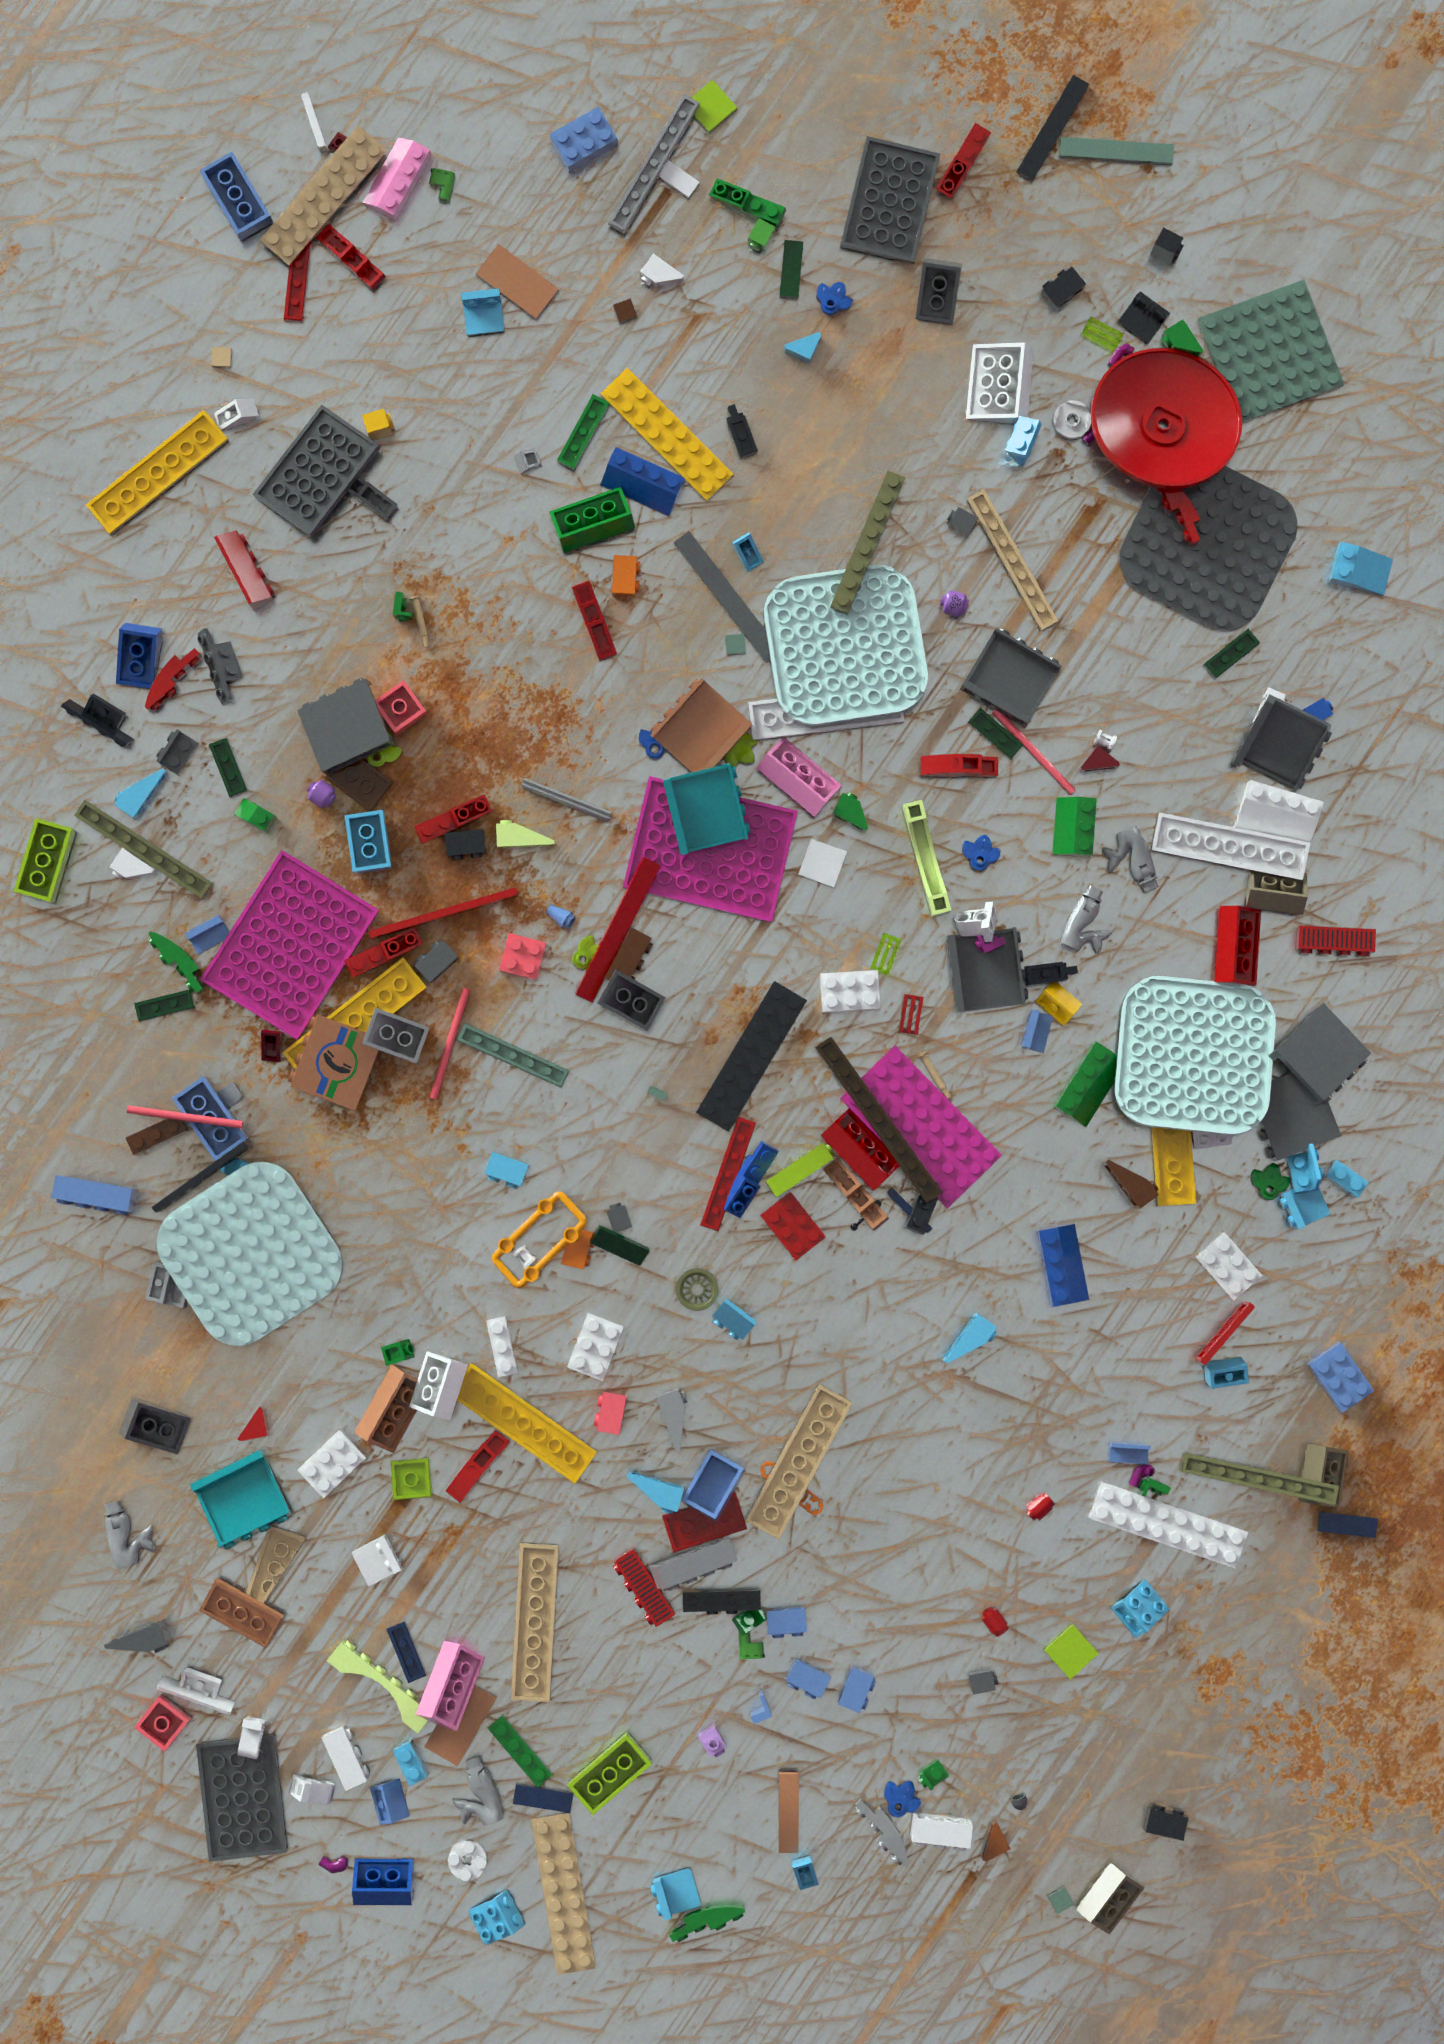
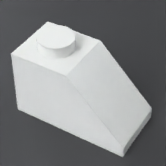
M654 253L640 271L641 280L648 286L662 287L682 284L684 281L683 274Z
M245 398L235 399L216 411L214 416L217 426L221 431L249 423L258 417L259 414L254 399Z
M123 848L110 865V868L114 870L112 874L120 879L123 877L127 879L154 875L157 872Z

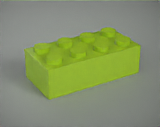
M35 818L13 892L55 904L76 831L66 826Z
M626 1732L571 1779L567 1786L593 1816L650 1767L652 1760L633 1737Z

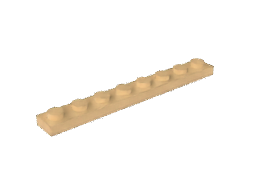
M983 489L968 497L967 500L978 517L979 522L1040 630L1043 631L1057 623L1058 619L986 491Z

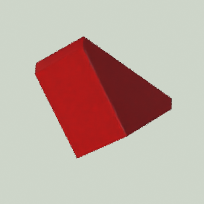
M260 1406L238 1437L239 1441L270 1435L264 1407Z

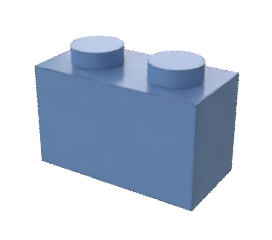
M805 1607L766 1610L768 1635H772V1638H783L784 1634L791 1633L792 1637L803 1636V1632H807Z
M797 1658L786 1677L789 1687L797 1691L799 1688L806 1691L805 1695L812 1699H816V1697L821 1699L831 1679V1675Z
M852 1666L839 1697L838 1705L858 1713L861 1712V1709L865 1710L869 1701L866 1698L869 1691H873L876 1680H873L874 1675Z

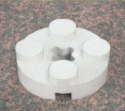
M1070 400L1059 406L1053 417L1055 431L1066 439L1082 438L1091 426V414L1085 404L1076 400ZM1071 415H1074L1075 419L1078 420L1073 425L1067 421V418H1070Z
M465 1840L458 1842L453 1846L448 1857L450 1871L455 1877L463 1881L478 1878L484 1872L487 1864L485 1849L475 1841ZM463 1856H471L473 1858L471 1860L472 1864H463Z

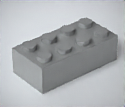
M719 1539L652 1565L650 1570L657 1589L671 1591L679 1588L680 1583L689 1584L697 1581V1576L707 1577L714 1574L715 1569L724 1570L733 1566L732 1563L737 1561L730 1539Z

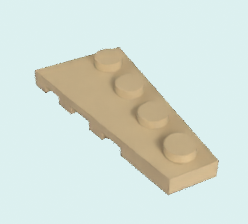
M270 1525L271 1528L267 1530L246 1594L264 1604L306 1539L305 1536Z

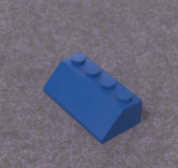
M615 447L600 486L609 490L621 487L626 498L670 517L685 484V478Z
M1075 1224L1037 1231L1051 1307L1089 1300Z

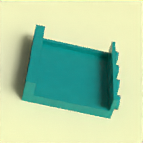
M730 763L662 779L681 855L733 841L748 839L747 834H751L749 824L744 823L743 816L746 815L744 804L740 805L738 798L742 796L740 786H736L734 778H737L735 766L731 767Z
M261 1450L190 1484L217 1539V1546L221 1549L228 1550L236 1545L235 1542L241 1539L242 1541L249 1540L253 1537V1533L260 1531V1533L265 1532L271 1528L270 1525L276 1522L277 1524L283 1523L288 1520V1516L292 1515L266 1456Z

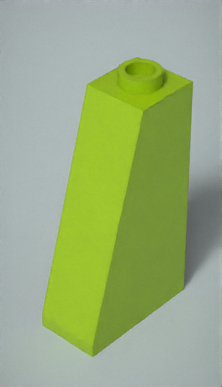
M822 1143L768 1179L766 1184L777 1198L833 1160L832 1155L834 1152L828 1144L825 1146Z

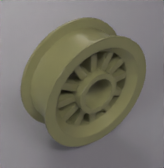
M700 1268L690 1269L683 1273L677 1282V1298L687 1309L693 1311L705 1310L715 1302L718 1296L717 1281L707 1270ZM694 1275H698L697 1282L694 1280ZM700 1276H703L705 1278L700 1283ZM689 1277L692 1279V1284L687 1280ZM706 1279H708L710 1283L703 1285ZM686 1282L690 1287H684L683 1285ZM694 1284H700L703 1287V1292L700 1295L692 1293L691 1289ZM711 1285L712 1290L705 1289ZM683 1289H687L689 1292L683 1294ZM704 1292H710V1297L704 1294ZM691 1294L690 1298L687 1300L685 1296ZM703 1295L708 1300L704 1302L701 1296ZM693 1296H694V1297H695L694 1303H691L690 1300H691V1299L693 1298ZM697 1297H699L701 1304H697Z

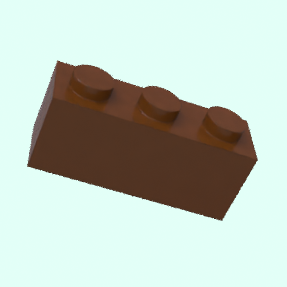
M631 927L605 976V980H610L615 969L635 980V977H633L635 971H640L644 960H642L644 954H649L653 943H651L652 938Z
M165 1119L126 1137V1141L132 1154L138 1156L189 1132L185 1121Z

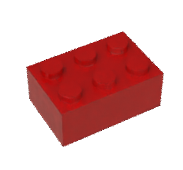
M791 1191L760 1215L795 1261L826 1238Z

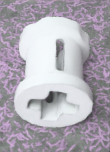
M1099 729L1093 745H1099L1108 749V752H1111L1117 736H1109L1102 733V730Z
M525 1244L512 1255L517 1257L524 1265V1269L537 1259L536 1256H533L526 1249L527 1246Z

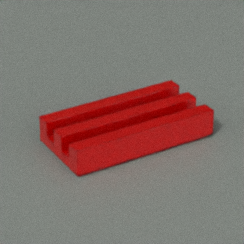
M904 994L898 1032L918 1035L924 997ZM911 999L907 1029H903L907 1001ZM915 1000H918L915 1028L911 1030Z

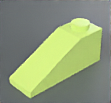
M502 820L500 824H496L498 849L555 846L554 840L521 825L512 823V820Z

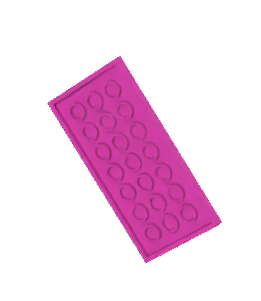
M896 1045L861 1078L935 1182L939 1183L938 1186L943 1193L937 1199L947 1209L1002 1156ZM846 1092L840 1099L879 1138Z

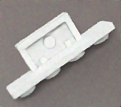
M185 1667L180 1682L162 1676L157 1685V1689L166 1694L180 1697L183 1700L194 1702L222 1714L230 1715L235 1705V1701L218 1696L222 1682L221 1679Z

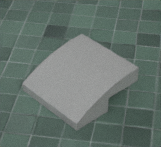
M154 1262L145 1300L186 1308V1298L163 1263Z

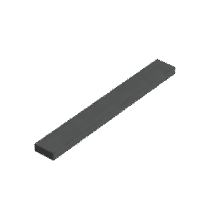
M690 531L677 539L674 544L767 663L771 658L766 630Z

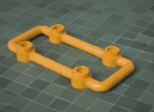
M555 1192L550 1198L540 1200L538 1210L510 1237L499 1241L498 1249L492 1255V1262L514 1287L523 1288L529 1282L538 1280L541 1275L540 1271L568 1243L579 1240L580 1232L587 1225V1218L565 1193ZM560 1199L579 1220V1223L575 1227L567 1228L563 1233L564 1238L535 1266L527 1267L524 1270V1277L519 1281L499 1258L504 1253L512 1252L515 1248V1242L543 1214L553 1212L554 1204Z

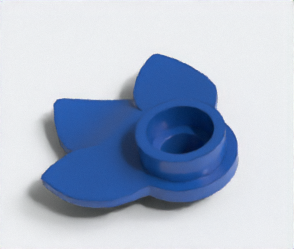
M837 282L831 285V287L821 283L818 286L817 298L821 301L820 306L824 314L833 315L838 310H847L852 305L853 299L845 296L846 287L844 283Z
M641 729L639 742L646 748L647 756L651 759L661 758L664 752L668 750L650 736L651 730L649 732ZM653 747H657L659 751L657 753H653L651 749Z
M987 835L980 836L975 843L970 841H964L963 854L970 860L972 868L977 871L987 869L990 863L996 862L1000 857V849L992 848L991 840ZM977 859H982L984 862L978 863Z
M891 1781L886 1785L884 1797L889 1803L888 1811L893 1817L900 1818L906 1813L915 1812L920 1807L921 1800L914 1797L915 1788L913 1782H905L899 1788ZM895 1804L901 1806L900 1811L895 1810Z

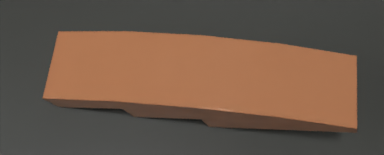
M838 1157L823 1169L874 1231L889 1219Z
M779 1772V1853H798L799 1773Z

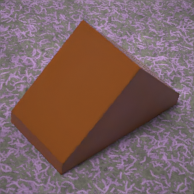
M995 1820L992 1822L981 1856L982 1860L986 1862L1011 1849Z

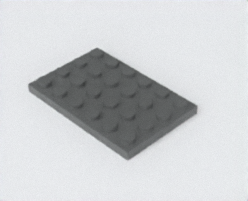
M867 136L840 247L914 264L940 153Z
M321 404L253 493V496L312 537L381 446Z
M274 1734L262 1737L257 1760L237 1755L240 1739L196 1744L209 1862L287 1852Z

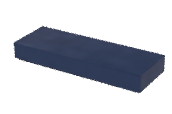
M891 1187L886 1194L910 1216L913 1208ZM929 1224L925 1233H929L933 1229Z
M1319 1512L1317 1531L1376 1538L1378 1519Z
M403 1621L387 1628L407 1682L410 1683L425 1677L426 1672L406 1622Z
M516 1784L513 1804L570 1813L574 1793Z

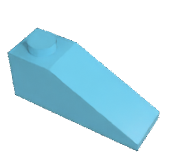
M162 768L126 788L123 792L120 791L114 800L116 801L114 805L136 820L168 772Z

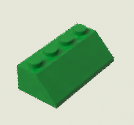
M621 487L549 511L564 553L635 529L632 513Z
M1095 1041L1057 1100L1054 1108L1082 1126L1087 1127L1115 1082L1117 1055Z

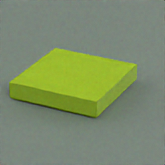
M713 79L691 97L700 103L694 117L708 133L712 132L737 110V106Z
M429 1458L390 1461L393 1500L432 1497Z
M1073 1624L1044 1649L1070 1680L1099 1654Z

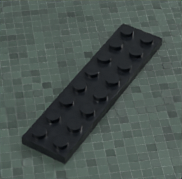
M776 981L773 982L697 1109V1114L727 1132L730 1131L807 1002L806 999Z

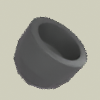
M1017 1794L1011 1797V1802L1015 1809L1023 1810L1026 1808L1027 1798L1025 1794Z

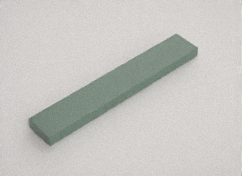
M1061 137L1059 157L1172 165L1174 144Z
M464 1023L457 1041L560 1088H562L570 1071Z

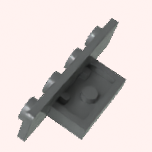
M203 628L197 633V640L202 647L204 661L208 664L210 678L216 688V696L221 704H226L232 699L226 682L241 679L242 674L231 642L213 645L208 628Z

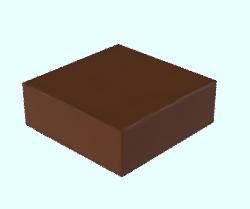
M631 298L613 305L619 324L637 318Z

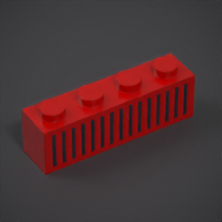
M1320 926L1296 927L1295 950H1301V954H1312V951H1320V955H1331V952H1339L1340 956H1351V953H1358L1360 957H1370V954L1375 952L1376 929Z
M635 1548L614 1560L616 1564L613 1566L619 1576H624L626 1580L624 1585L629 1592L633 1591L636 1595L634 1600L640 1609L642 1607L645 1609L647 1614L644 1616L650 1625L654 1624L657 1627L676 1615L662 1590L657 1589L653 1576Z

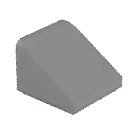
M535 448L521 451L514 456L520 474L542 466Z
M233 1081L218 1092L228 1108L244 1098Z

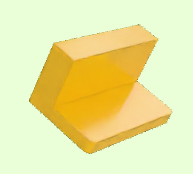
M1058 982L1050 983L1035 1000L1038 1005L1063 1026L1082 1006V1003Z

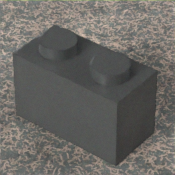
M437 940L430 946V952L426 955L424 953L415 960L417 963L414 966L431 984L459 959L443 940L441 942Z

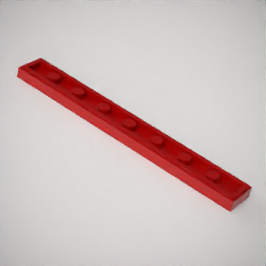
M642 857L575 995L593 1003L661 865Z
M511 888L376 928L368 933L370 939H377L518 897V892L516 888Z

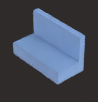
M217 915L187 931L185 935L199 955L223 942L229 934V930L222 917Z
M1032 1009L1021 1047L1044 1053L1053 1017Z
M1109 1442L1108 1462L1148 1464V1451L1151 1450V1446Z
M763 1690L759 1691V1696L764 1707L750 1712L753 1724L772 1717Z
M399 1779L370 1787L380 1825L392 1824L409 1817Z

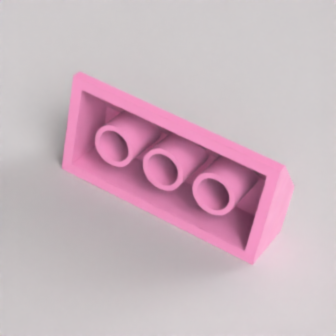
M398 138L362 204L396 222L432 157L430 149L413 140Z
M785 737L765 755L757 766V769L764 776L768 777L777 787L787 793L814 817L842 786Z
M444 1641L416 1715L432 1723L457 1731L485 1658L461 1644Z

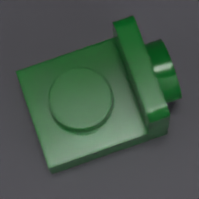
M395 592L394 618L401 622H408V619L413 620L412 613L403 612L407 608V598H405L404 593Z
M409 1339L381 1347L386 1366L414 1357V1348Z
M1147 1477L1146 1480L1143 1479L1139 1486L1140 1494L1146 1497L1150 1487H1152V1492L1160 1496L1163 1493L1168 1495L1171 1487L1150 1477Z
M761 1608V1610L744 1611L732 1619L742 1636H744L767 1620V1617Z
M939 1759L919 1771L921 1776L919 1781L924 1788L928 1787L930 1791L934 1789V1786L949 1777Z

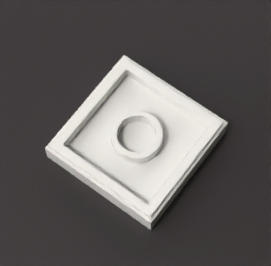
M811 839L798 875L834 888L847 851Z

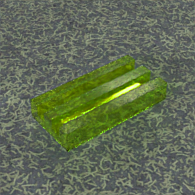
M1091 316L1081 335L1112 351L1116 350L1124 335ZM1092 323L1097 327L1117 336L1118 338H1115L1090 324ZM1089 329L1114 342L1115 344L1112 345L1106 342L1105 340L1087 332V330Z
M883 933L870 969L878 970V972L888 975L901 939ZM885 938H887L889 941L879 967H876L875 965ZM893 941H895L896 944L892 952L891 958L889 960L888 966L886 970H884L882 968L884 966L891 944Z

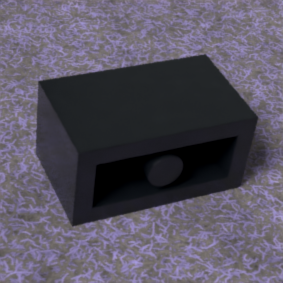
M1163 227L1150 255L1171 264L1173 259H1178L1184 247L1181 244L1183 237Z
M1072 266L1068 270L1064 268L1057 274L1058 278L1054 281L1050 279L1042 286L1041 295L1054 311L1061 308L1086 286L1085 281Z
M483 829L445 833L447 857L452 858V861L463 860V856H471L472 859L482 858V854H486Z
M1154 1804V1807L1148 1806L1143 1828L1145 1832L1184 1841L1189 1819L1187 1815H1184V1811L1178 1809L1167 1811L1165 1810L1166 1807Z

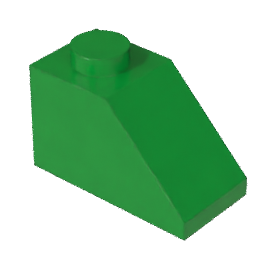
M1184 319L1166 329L1162 334V342L1166 348L1188 352L1197 357L1201 356L1204 351Z
M849 792L847 794L842 793L832 812V816L866 833L868 825L860 801L857 800L858 797Z
M245 798L234 814L268 834L277 819L274 814Z

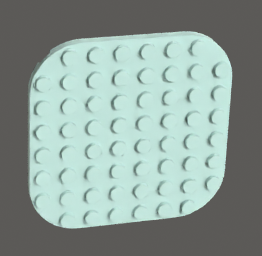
M885 565L868 566L848 615L830 608L846 569L791 577L780 582L770 593L764 608L766 634L777 699L783 711L790 718L805 725H825L901 713L913 707L921 699L927 686L928 669L915 593L909 580L894 568Z
M1153 976L1141 980L1129 990L1121 1010L1115 1097L1122 1112L1133 1122L1154 1128L1220 1135H1240L1255 1128L1264 1118L1270 1102L1273 1060L1268 1055L1274 1051L1276 1027L1275 1013L1271 1003L1267 1001L1260 991L1243 984L1168 976Z
M253 1162L244 1165L189 1200L165 1218L157 1235V1251L163 1265L206 1330L215 1339L228 1345L242 1346L256 1342L309 1308L335 1288L342 1271V1257L337 1244L293 1177L282 1167L268 1162Z

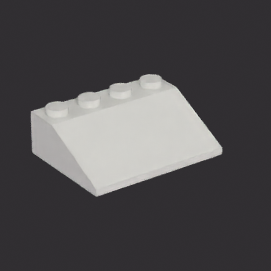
M1026 343L973 344L966 411L967 420L1015 424L1020 416L1028 417L1034 348Z
M1250 780L1246 784L1234 827L1311 843L1324 802Z

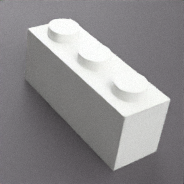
M507 1317L486 1320L498 1377L518 1373Z
M344 1725L321 1737L345 1791L369 1779V1770L366 1764L362 1765L361 1752L357 1746L354 1747L352 1742L354 1737L349 1728L346 1729Z

